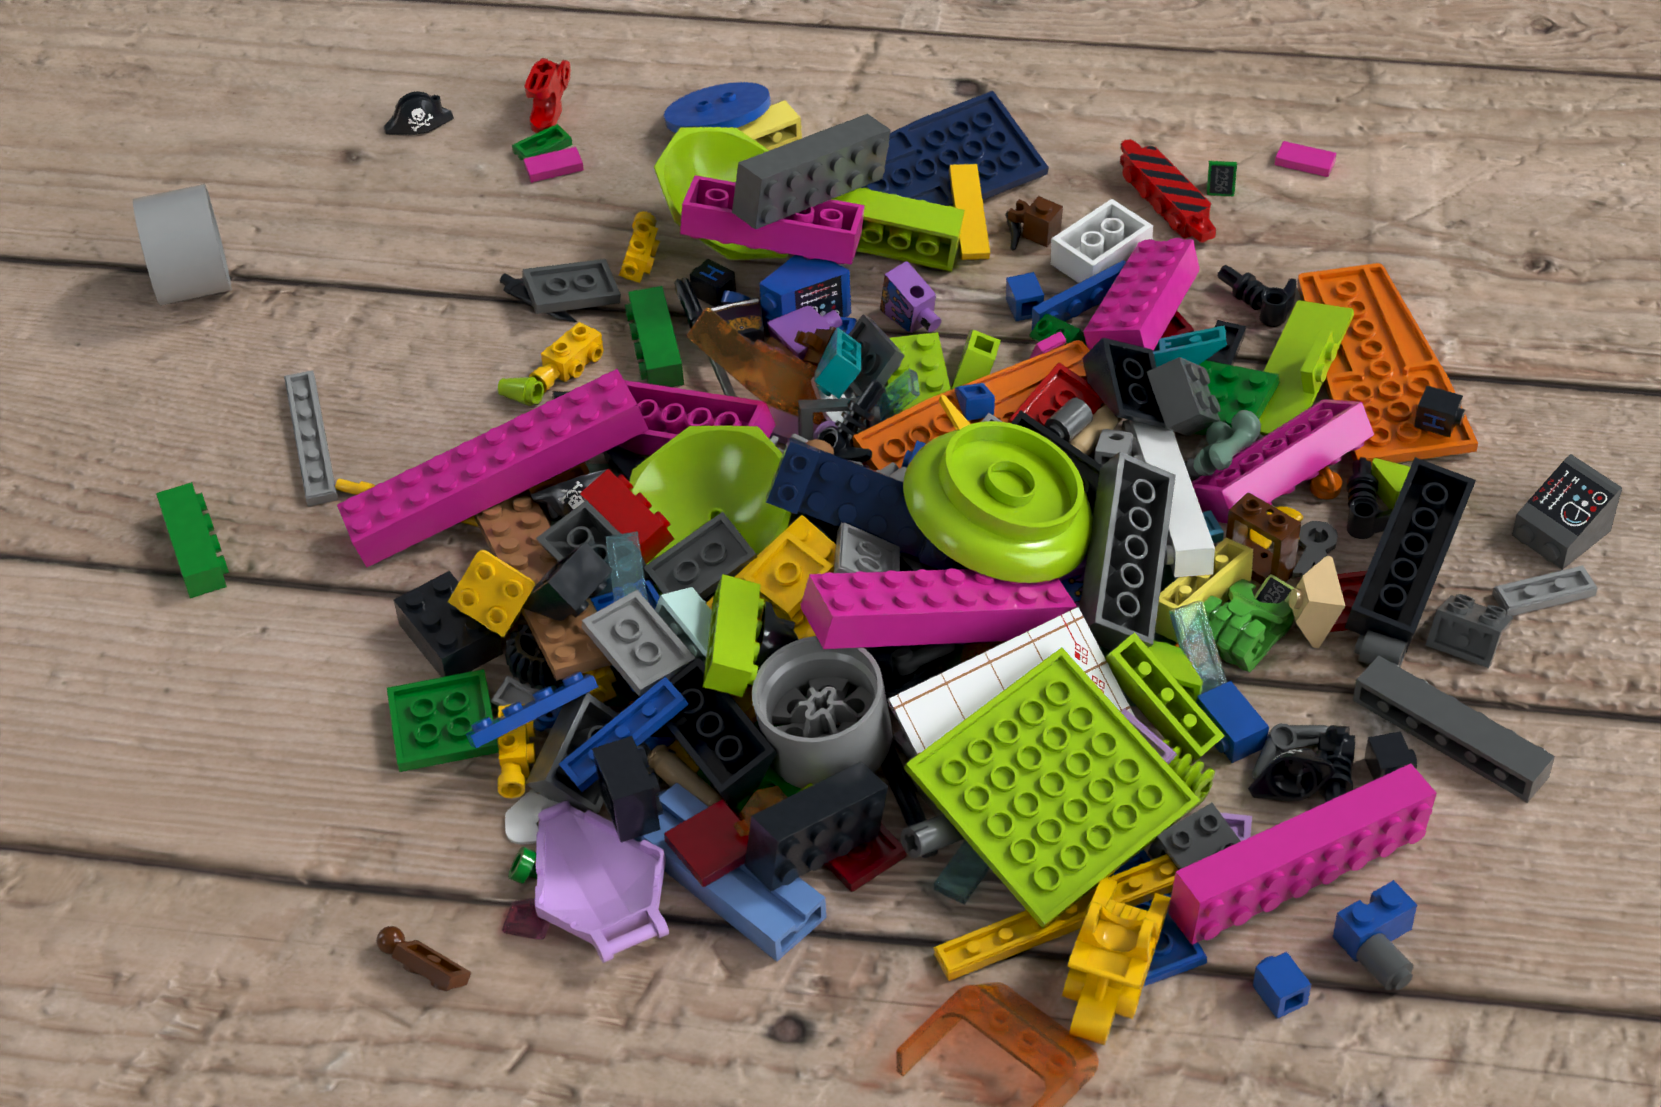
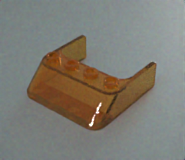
M708 307L703 310L687 334V337L747 390L765 403L798 416L797 400L817 399L811 384V379L815 377L817 367L810 362L804 363L776 338L770 337L767 343L757 339L754 343L740 334ZM822 412L813 413L814 424L820 425L826 421Z
M1001 982L972 984L958 989L896 1050L897 1072L901 1076H905L963 1019L1044 1081L1046 1090L1032 1107H1064L1095 1075L1099 1063L1097 1053L1078 1037L1070 1035L1067 1029Z

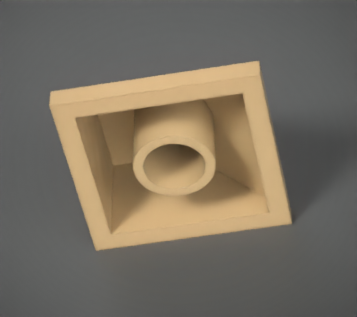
M1331 556L1324 557L1304 574L1296 588L1292 589L1289 595V606L1293 609L1295 621L1313 648H1320L1345 608L1344 598Z

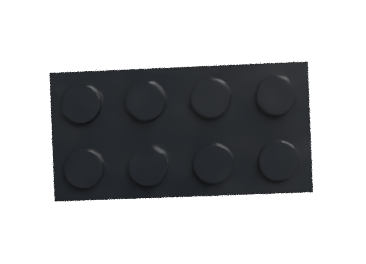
M860 761L752 815L745 866L771 892L783 885L791 884L796 878L810 871L818 870L825 863L837 857L845 856L852 849L864 843L872 842L879 836L888 786Z

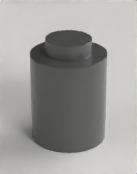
M1071 398L1046 420L1045 427L1069 443L1092 422L1093 414L1084 401L1078 398Z
M1368 630L1366 636L1360 634L1354 653L1359 654V662L1368 665L1378 656H1381L1401 668L1408 642Z
M1383 933L1370 937L1357 952L1356 958L1386 990L1394 988L1400 990L1413 978L1411 972L1414 965Z

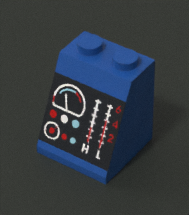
M794 255L759 283L763 327L767 330V322L805 306H812L821 316L832 310H835L840 317H848L851 314L850 270L833 261L817 258L807 259L800 255Z

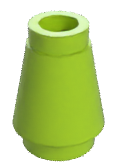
M535 377L502 378L498 383V393L524 405L532 406L541 402L544 395V386Z

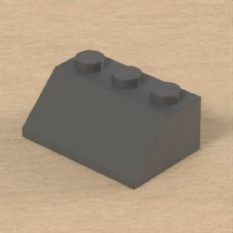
M587 500L536 538L538 543L557 562L581 544L587 542L613 569L604 579L608 583L607 586L596 596L644 582L649 578V575L643 568L646 566V563L641 553Z
M589 693L564 704L525 784L549 800L559 803L569 801L572 807L580 811L586 812L590 810L598 814L604 803L599 791L598 780L581 792L559 763L619 714Z

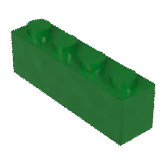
M663 286L628 291L629 303L624 304L627 321H633V323H629L632 341H638L634 343L636 360L642 359V362L638 363L641 380L647 379L648 384L666 387L684 385L682 362Z
M191 482L156 493L189 597L193 598L227 587L223 575L229 573L224 555L217 557L216 553L222 552L217 535L209 534V532L215 530L210 514L203 515L202 511L208 510L202 492L196 494Z

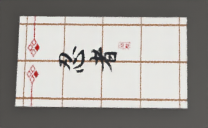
M1079 607L887 700L915 756H917L1063 647L1120 712L1125 708L1134 717L1135 715Z

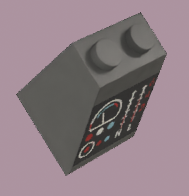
M1570 454L1516 514L1512 536L1563 570L1611 532L1622 487Z

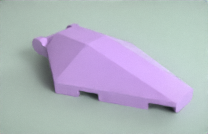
M569 801L553 805L538 814L539 830L536 842L537 886H535V909L538 917L593 944L602 963L614 959V954L657 936L661 938L669 934L668 926L659 912L666 863L663 849L646 840L638 842L630 839L620 842L611 821L590 810L584 813L572 807Z

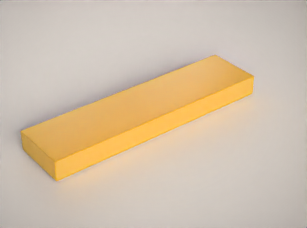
M977 164L950 165L949 177L953 206L965 210L959 240L961 260L989 259L990 247Z

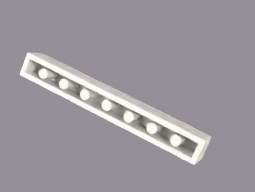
M1127 419V421H1123L1122 431L1133 434L1132 456L1176 475L1164 559L1165 564L1171 566L1174 577L1212 575L1215 547L1174 432L1164 427Z

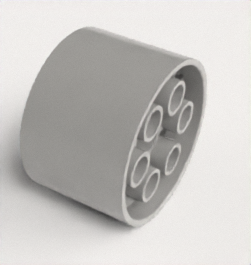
M206 184L133 199L134 214L146 266L160 306L232 291L225 253Z
M816 636L807 637L783 646L774 652L760 667L752 687L753 706L761 734L777 752L771 767L786 782L802 789L809 783L814 785L860 761L873 773L882 765L892 744V725L880 668L876 660L863 647L823 649ZM848 692H852V694L845 698ZM841 722L839 727L836 728L837 723ZM774 724H782L783 726L774 727Z

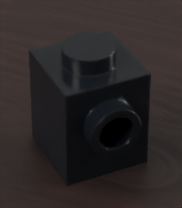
M1401 731L1368 737L1364 759L1373 780L1409 764L1417 768L1415 752L1413 749L1408 748Z

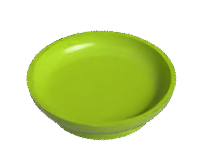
M977 422L932 439L917 452L906 469L903 483L904 498L914 522L939 550L973 571L1004 581L1018 583L1045 582L1070 573L1084 560L1088 553L1092 535L1093 515L1088 497L1084 491L1080 473L1064 451L1037 432L1006 422Z

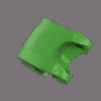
M1241 579L1228 590L1227 596L1231 600L1230 602H1226L1221 606L1223 600L1210 596L1201 604L1188 627L1193 637L1203 642L1209 652L1220 656L1230 664L1237 665L1242 670L1251 672L1272 646L1290 630L1295 617L1293 609L1285 601L1276 604L1262 603L1256 600L1253 595L1256 585Z

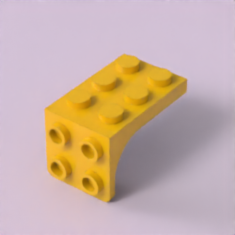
M480 550L473 558L449 598L448 603L485 625L489 630L504 637L522 615L521 609L534 589L535 583L532 579L486 550Z

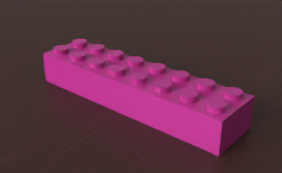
M951 568L947 570L920 569L917 571L890 570L886 572L859 571L856 573L828 572L824 574H809L800 607L822 648L839 649L1009 641L1077 608V605L1058 578L1045 582L1018 583L992 578L971 569Z
M1412 764L1406 765L1176 871L1168 914L1192 945L1203 939L1211 940L1222 930L1233 925H1243L1252 916L1263 911L1270 912L1277 908L1280 903L1290 898H1300L1310 889L1322 883L1324 885L1330 884L1343 873L1350 870L1357 871L1377 857H1387L1397 848L1407 843H1417L1426 834V828L1433 811L1432 808L1437 793Z

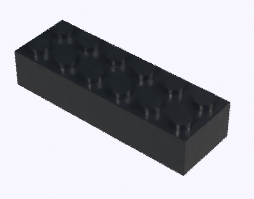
M1414 458L1344 627L1345 629L1364 636L1370 630L1408 642V650L1476 482L1475 479L1422 459Z

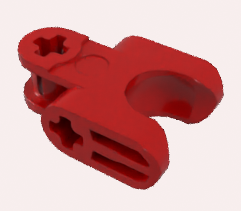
M541 58L531 68L524 86L526 97L533 98L532 112L529 117L533 132L539 133L556 125L562 112L561 98L570 80V63L568 60H562L559 64L549 61L547 58Z

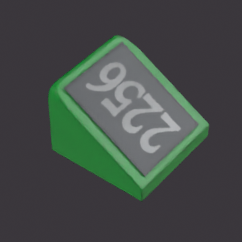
M1209 161L1207 195L1228 197L1235 195L1237 162Z

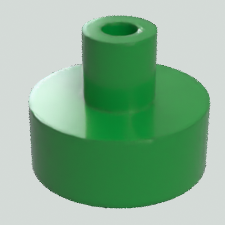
M522 847L513 860L508 878L520 884H523L528 876L537 880L536 852Z

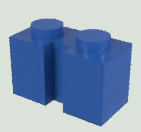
M1232 681L1197 696L1196 703L1225 735L1215 744V747L1220 753H1224L1231 763L1262 750L1268 737L1269 726Z
M1393 880L1372 892L1368 905L1358 900L1337 912L1333 938L1357 962L1359 961L1356 958L1358 950L1370 937L1383 933L1390 941H1393L1412 930L1417 904Z

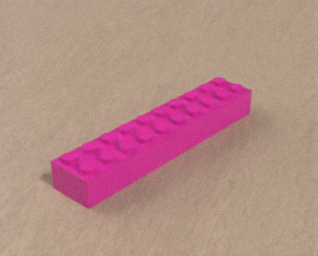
M615 369L496 428H492L488 432L463 442L459 446L437 455L418 466L408 469L385 482L337 504V507L354 547L365 566L369 567L649 429L619 370Z

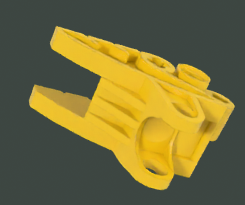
M1109 878L1100 880L1092 901L1086 909L1083 924L1067 967H1070L1062 993V997L1078 1002L1069 1034L1104 1046L1115 1014L1130 1019L1134 1018L1171 900L1170 897L1156 893L1149 911L1114 901L1113 897L1118 881Z

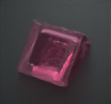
M535 898L512 902L502 931L505 934L542 940L545 938L550 922L537 916Z

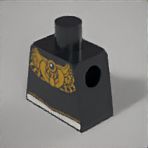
M759 297L706 308L709 326L714 335L713 340L724 357L733 358L740 356L743 362H751L757 358V352L765 349L764 327Z

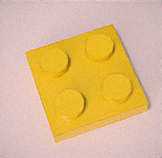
M787 530L742 578L746 581L761 584L760 595L792 619L801 609L800 606L809 574L834 573V566Z

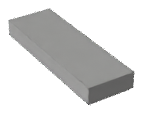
M1582 565L1495 586L1492 595L1499 607L1507 611L1506 614L1515 616L1596 596L1598 588Z

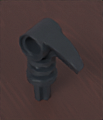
M1228 265L1221 267L1217 274L1218 278L1233 288L1232 296L1234 298L1243 300L1245 304L1250 305L1254 310L1260 309L1259 319L1264 325L1277 327L1285 322L1286 315L1294 303L1296 279H1289L1284 289L1277 287L1269 288L1259 280H1256V277L1250 272L1242 275Z
M872 380L857 402L851 399L848 401L847 406L851 411L849 414L843 411L841 414L845 419L843 423L838 420L836 421L835 425L838 427V430L826 428L818 435L817 439L829 443L834 450V455L846 460L864 463L871 459V450L855 448L853 446V436L858 434L857 430L859 428L862 430L866 429V425L863 423L865 419L868 421L874 420L875 416L870 412L884 393L885 386L877 380Z
M1360 457L1359 460H1354L1352 464L1353 475L1346 482L1349 499L1347 532L1354 538L1368 539L1374 533L1384 531L1393 509L1379 510L1376 500L1378 481L1371 474V462L1366 461L1365 457Z
M1330 725L1325 733L1320 732L1318 750L1327 753V760L1331 761L1335 768V774L1319 789V793L1325 797V803L1353 790L1351 770L1355 753V735H1350L1349 726Z

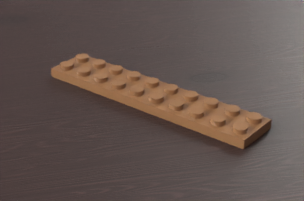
M528 489L474 515L492 554L532 579L535 585L557 563L536 539L551 526L539 504L533 501ZM589 597L586 599L589 606L575 618L571 614L561 622L523 608L521 609L556 681L580 671L585 673L612 665L582 629V620L597 612Z

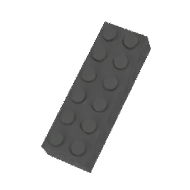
M865 114L738 162L732 213L756 230L883 179L891 129L869 114Z
M1122 452L1116 454L1100 468L1092 520V535L1087 553L1079 606L1098 646L1111 651L1134 632L1148 648L1153 645L1176 477L1173 473Z

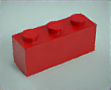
M607 469L585 488L580 495L641 553L647 564L674 540L667 529L671 524L661 512L657 511L653 514L649 510L652 505L643 494L639 492L635 496L631 492L634 487L622 474L616 477Z

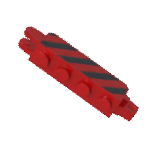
M1127 139L1122 141L1121 150L1123 155L1121 154L1120 163L1123 165L1122 173L1126 182L1130 183L1139 192L1140 196L1153 206L1155 212L1160 214L1183 239L1193 236L1200 243L1215 238L1216 228L1210 221L1211 202L1157 147L1146 146L1142 148L1134 140Z

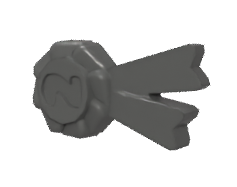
M1310 521L1300 528L1299 545L1305 551L1295 566L1292 577L1302 578L1312 566H1315L1327 556L1328 552L1336 548L1338 534L1337 530L1330 524L1322 521Z

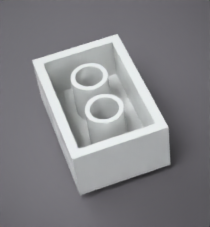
M1110 199L1051 238V265L1080 283L1123 260L1127 262L1138 242L1152 239L1153 225L1113 199Z

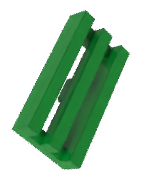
M556 124L513 144L512 151L515 155L518 154L520 160L524 161V158L565 149L573 145L572 137Z

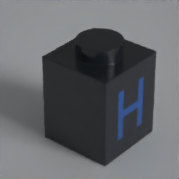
M710 259L705 260L690 273V283L696 297L714 307L723 305L721 299L724 290L736 292L735 272Z
M1426 386L1418 404L1414 427L1450 437L1454 427H1460L1464 419L1465 409L1461 408L1463 395Z

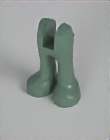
M1248 410L1237 412L1232 418V428L1227 423L1221 421L1214 422L1208 427L1206 440L1209 445L1204 447L1194 459L1193 467L1199 475L1209 476L1213 475L1216 469L1220 471L1227 469L1238 452L1256 442L1260 435L1261 424L1254 413Z

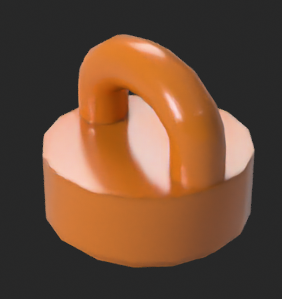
M1325 466L1318 471L1319 474L1311 479L1310 490L1314 496L1328 500L1340 494L1342 479L1336 472L1331 471L1328 466Z

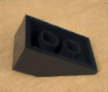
M1102 338L1082 358L1088 384L1116 417L1166 428L1147 375V371L1156 368L1153 350Z

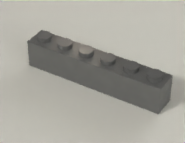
M1378 656L1356 679L1353 696L1354 702L1527 803L1550 777L1555 758L1554 755L1517 735L1513 730L1494 722L1483 713L1477 712L1459 702L1455 697L1445 694L1427 681L1405 671L1397 664Z

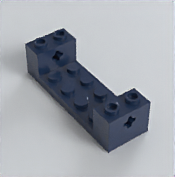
M789 437L766 495V503L797 514L799 511L838 527L841 522L847 523L899 546L900 551L915 556L919 562L939 570L951 569L954 560L939 550L914 522L904 498L903 481Z

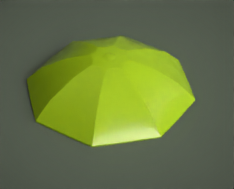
M736 127L679 128L654 165V170L674 222L681 227L682 203L695 175L736 182L738 162L769 150ZM698 239L729 260L786 258L788 255L761 248L751 249L747 246L733 243L722 244L716 240Z
M689 426L632 470L629 482L634 488L631 492L635 496L639 492L643 494L651 503L652 507L649 510L653 514L659 511L671 524L667 529L674 538L647 564L721 512L727 516L757 555L789 527L791 512L766 503V495L783 454L758 426Z

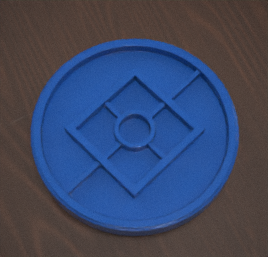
M750 82L726 83L703 88L689 93L670 104L664 112L667 128L674 133L681 127L738 128L756 120L769 109L771 105L769 90L763 85Z

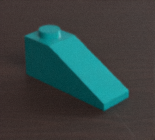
M1225 326L1160 338L1153 350L1156 367L1178 357L1197 365L1201 364L1227 345Z
M837 327L817 366L814 382L817 383L816 387L827 396L832 394L839 399L861 372V344Z

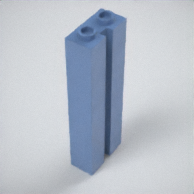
M677 782L668 790L662 791L658 795L663 808V814L658 816L660 830L633 838L638 842L646 840L663 849L666 858L664 872L775 961L780 960L827 918L825 897L800 877L796 878L791 884L783 885L770 892L749 871L745 863L703 888L668 846L664 838L665 832L708 808L706 804Z

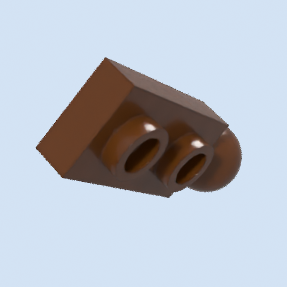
M384 927L377 935L376 943L381 952L392 955V958L403 964V968L406 971L420 974L430 980V984L436 989L449 991L453 988L467 985L472 972L418 940L405 941L404 933L398 927Z

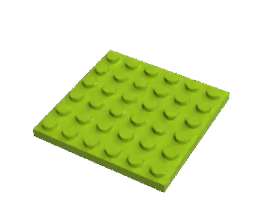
M1063 647L906 763L904 768L1042 929L1098 886L1100 880L1108 878L1152 843L1164 830L1177 823L1197 807L1201 801Z

